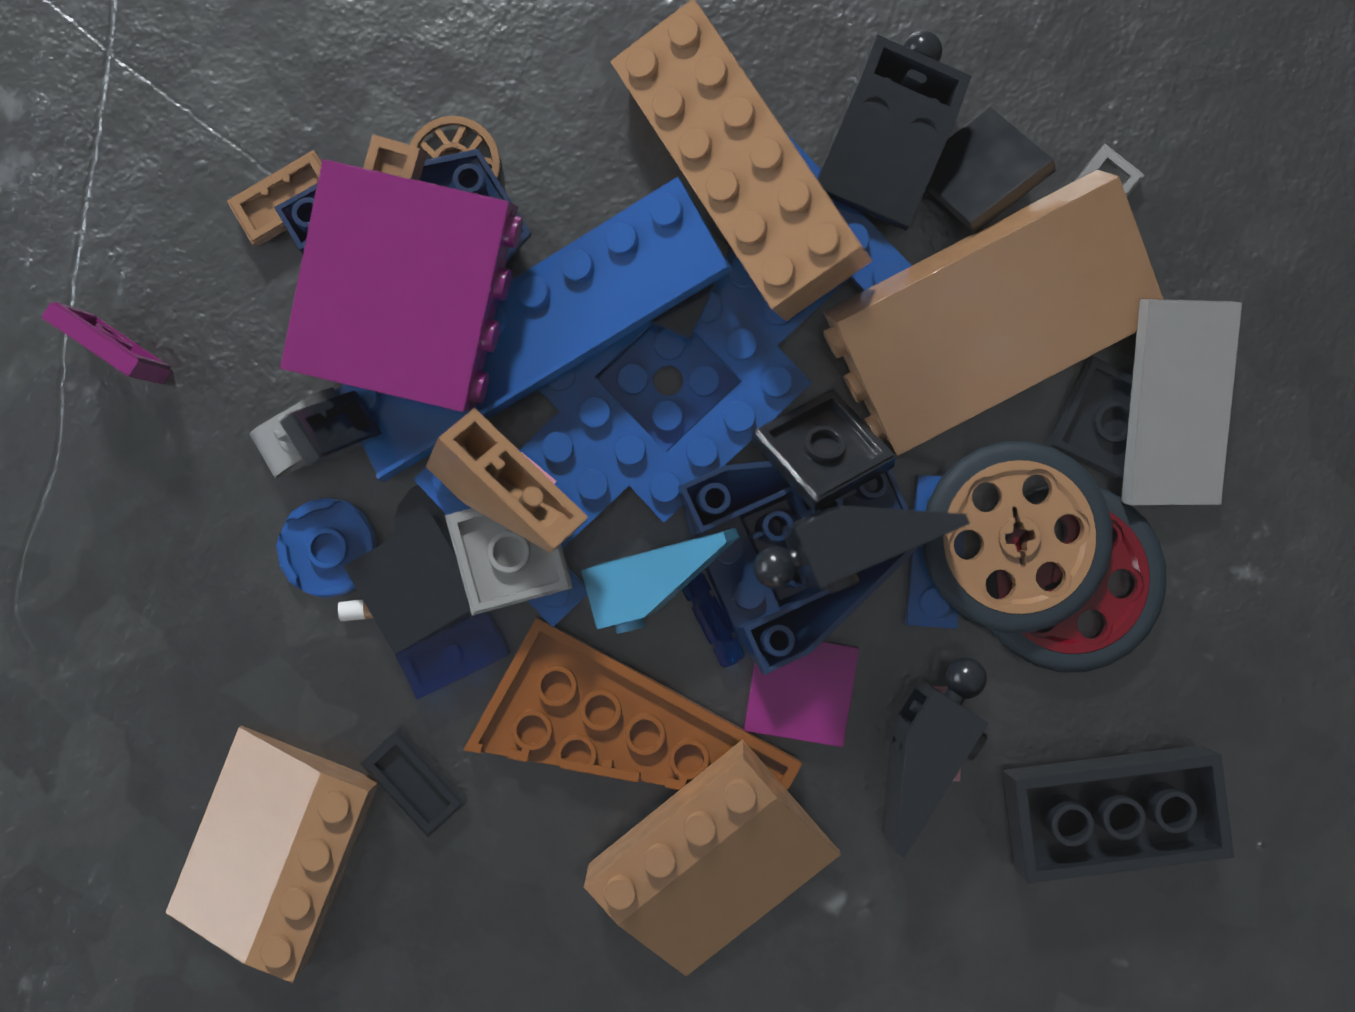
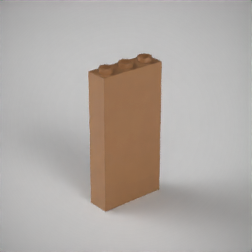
M1095 170L824 311L823 313L830 326L829 329L824 331V335L835 357L838 359L843 356L848 365L850 373L844 375L845 382L856 402L864 401L870 416L864 418V422L870 427L874 435L879 437L896 456H899L1137 332L1140 299H1163L1120 177Z

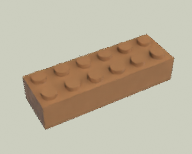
M696 0L687 2L610 61L771 309L785 321H788L872 262V259Z

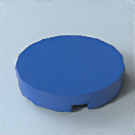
M335 498L308 501L293 510L285 520L286 523L282 527V532L278 536L276 545L279 566L289 582L298 589L321 598L342 596L357 589L344 566L379 546L377 530L368 515L351 502Z

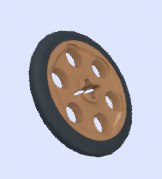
M1002 441L978 448L957 461L939 480L927 502L925 511L962 513L968 517L969 525L922 544V553L929 577L942 598L961 616L981 627L1005 633H1030L1055 626L1077 613L1090 600L1107 572L1113 540L1112 520L1105 497L1093 477L1078 462L1053 447L1030 441ZM1031 475L1041 476L1048 484V495L1040 504H1032L1023 496V483ZM983 482L992 484L999 495L996 507L989 512L978 510L972 502L974 489ZM1066 514L1075 517L1080 525L1078 538L1069 544L1060 542L1054 532L1056 521ZM1017 522L1019 530H1028L1029 540L1021 542V550L1017 552L1015 544H1008L1005 540V534L1013 532V524ZM964 530L975 532L981 542L978 554L968 560L960 558L954 549L956 536ZM1046 562L1055 563L1062 572L1061 583L1052 591H1044L1036 582L1037 570ZM1001 569L1011 577L1012 589L1004 598L994 599L986 590V579L993 571Z

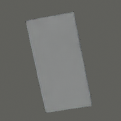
M1140 299L1121 502L1128 505H1221L1242 302Z

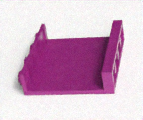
M322 159L280 369L461 412L473 410L476 402H483L488 388L489 373L483 372L487 351L493 352L499 338L500 321L494 320L498 299H506L511 283V269L505 267L509 248L517 247L522 232L523 219L517 216L518 206L501 199Z

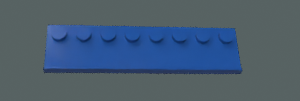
M679 177L674 178L511 280L506 299H498L494 320L500 321L498 342L493 352L487 351L483 372L489 373L487 392L483 402H476L475 409L485 419L491 418L732 271ZM347 384L336 389L338 396L355 390L380 428L382 434L373 441L364 444L363 447L377 473V479L383 482L430 455L438 437L470 412H461Z

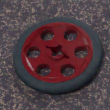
M1048 486L1038 488L1023 496L1032 504H1040L1046 499L1049 489ZM1099 488L1105 497L1112 520L1114 543L1107 572L1096 593L1077 613L1046 631L1005 633L992 630L994 635L1013 654L1034 666L1056 672H1088L1109 666L1130 654L1149 635L1161 613L1167 588L1166 563L1159 539L1143 515L1132 505L1121 502V497L1106 489ZM1069 514L1063 515L1058 519L1064 527V536L1061 542L1069 544L1078 538L1080 525L1075 517ZM1017 522L1013 524V532L1005 534V540L1008 544H1015L1017 552L1021 550V542L1029 540L1028 530H1019ZM1046 562L1038 568L1036 582L1040 588L1044 590L1045 586L1059 581L1058 579L1062 577L1059 566L1053 562ZM1119 569L1128 571L1134 579L1133 591L1129 596L1121 599L1113 596L1108 589L1109 577ZM1004 570L993 571L986 579V590L994 599L1004 598L1012 589V582ZM1053 586L1050 589L1044 591H1052L1056 589L1058 586ZM1093 609L1103 617L1104 628L1100 635L1088 639L1081 635L1077 623L1078 618L1083 612Z

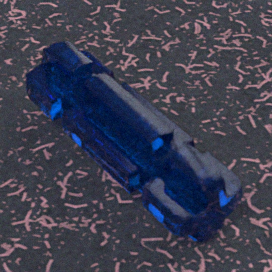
M700 573L682 589V592L688 602L692 601L694 606L691 609L709 644H714L715 649H713V652L720 666L723 668L729 667L741 661L745 657V653L738 639L732 638L731 633H733V630L716 597H711L709 591L712 589L705 575Z

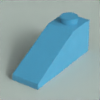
M737 528L581 570L597 629L614 625L616 634L646 626L644 617L664 607L739 538Z

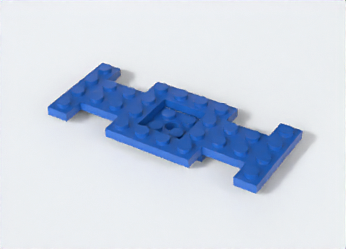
M789 136L817 178L820 168ZM831 199L872 259V262L788 321H785L771 309L733 249H731L726 260L732 271L717 280L691 340L656 325H653L640 337L652 325V323L647 322L539 388V391L559 412L531 437L519 451L523 452L557 481L555 485L588 516L586 522L562 543L563 548L629 486L665 522L682 506L678 486L725 466L752 440L755 429L774 420L812 384L778 346L849 279L863 292L912 266L861 211ZM635 340H637L625 353H623ZM618 356H620L608 369H606ZM672 367L681 373L683 386L676 394L663 395L656 390L654 377L660 369ZM427 467L413 479L446 515L472 508L463 503ZM570 569L569 573L573 588L527 600L552 627L587 596L585 585Z

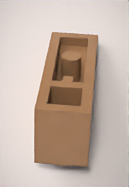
M475 408L438 437L426 467L463 503L549 553L558 548L588 519V516Z

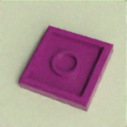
M50 302L41 316L42 319L128 377L163 385L172 372L170 365L92 313L59 302Z
M823 641L810 654L766 675L761 673L754 662L743 727L744 731L843 747L859 647Z

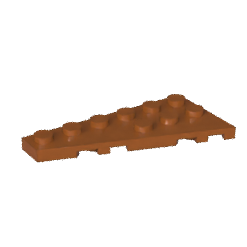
M539 616L533 622L463 749L464 751L480 754L484 752L506 756L508 759L518 761H533L560 766L561 769L632 782L642 781L666 786L665 788L675 790L683 788L742 739L787 791L802 765V762L797 758L744 731L739 726L557 626L552 627L545 619Z

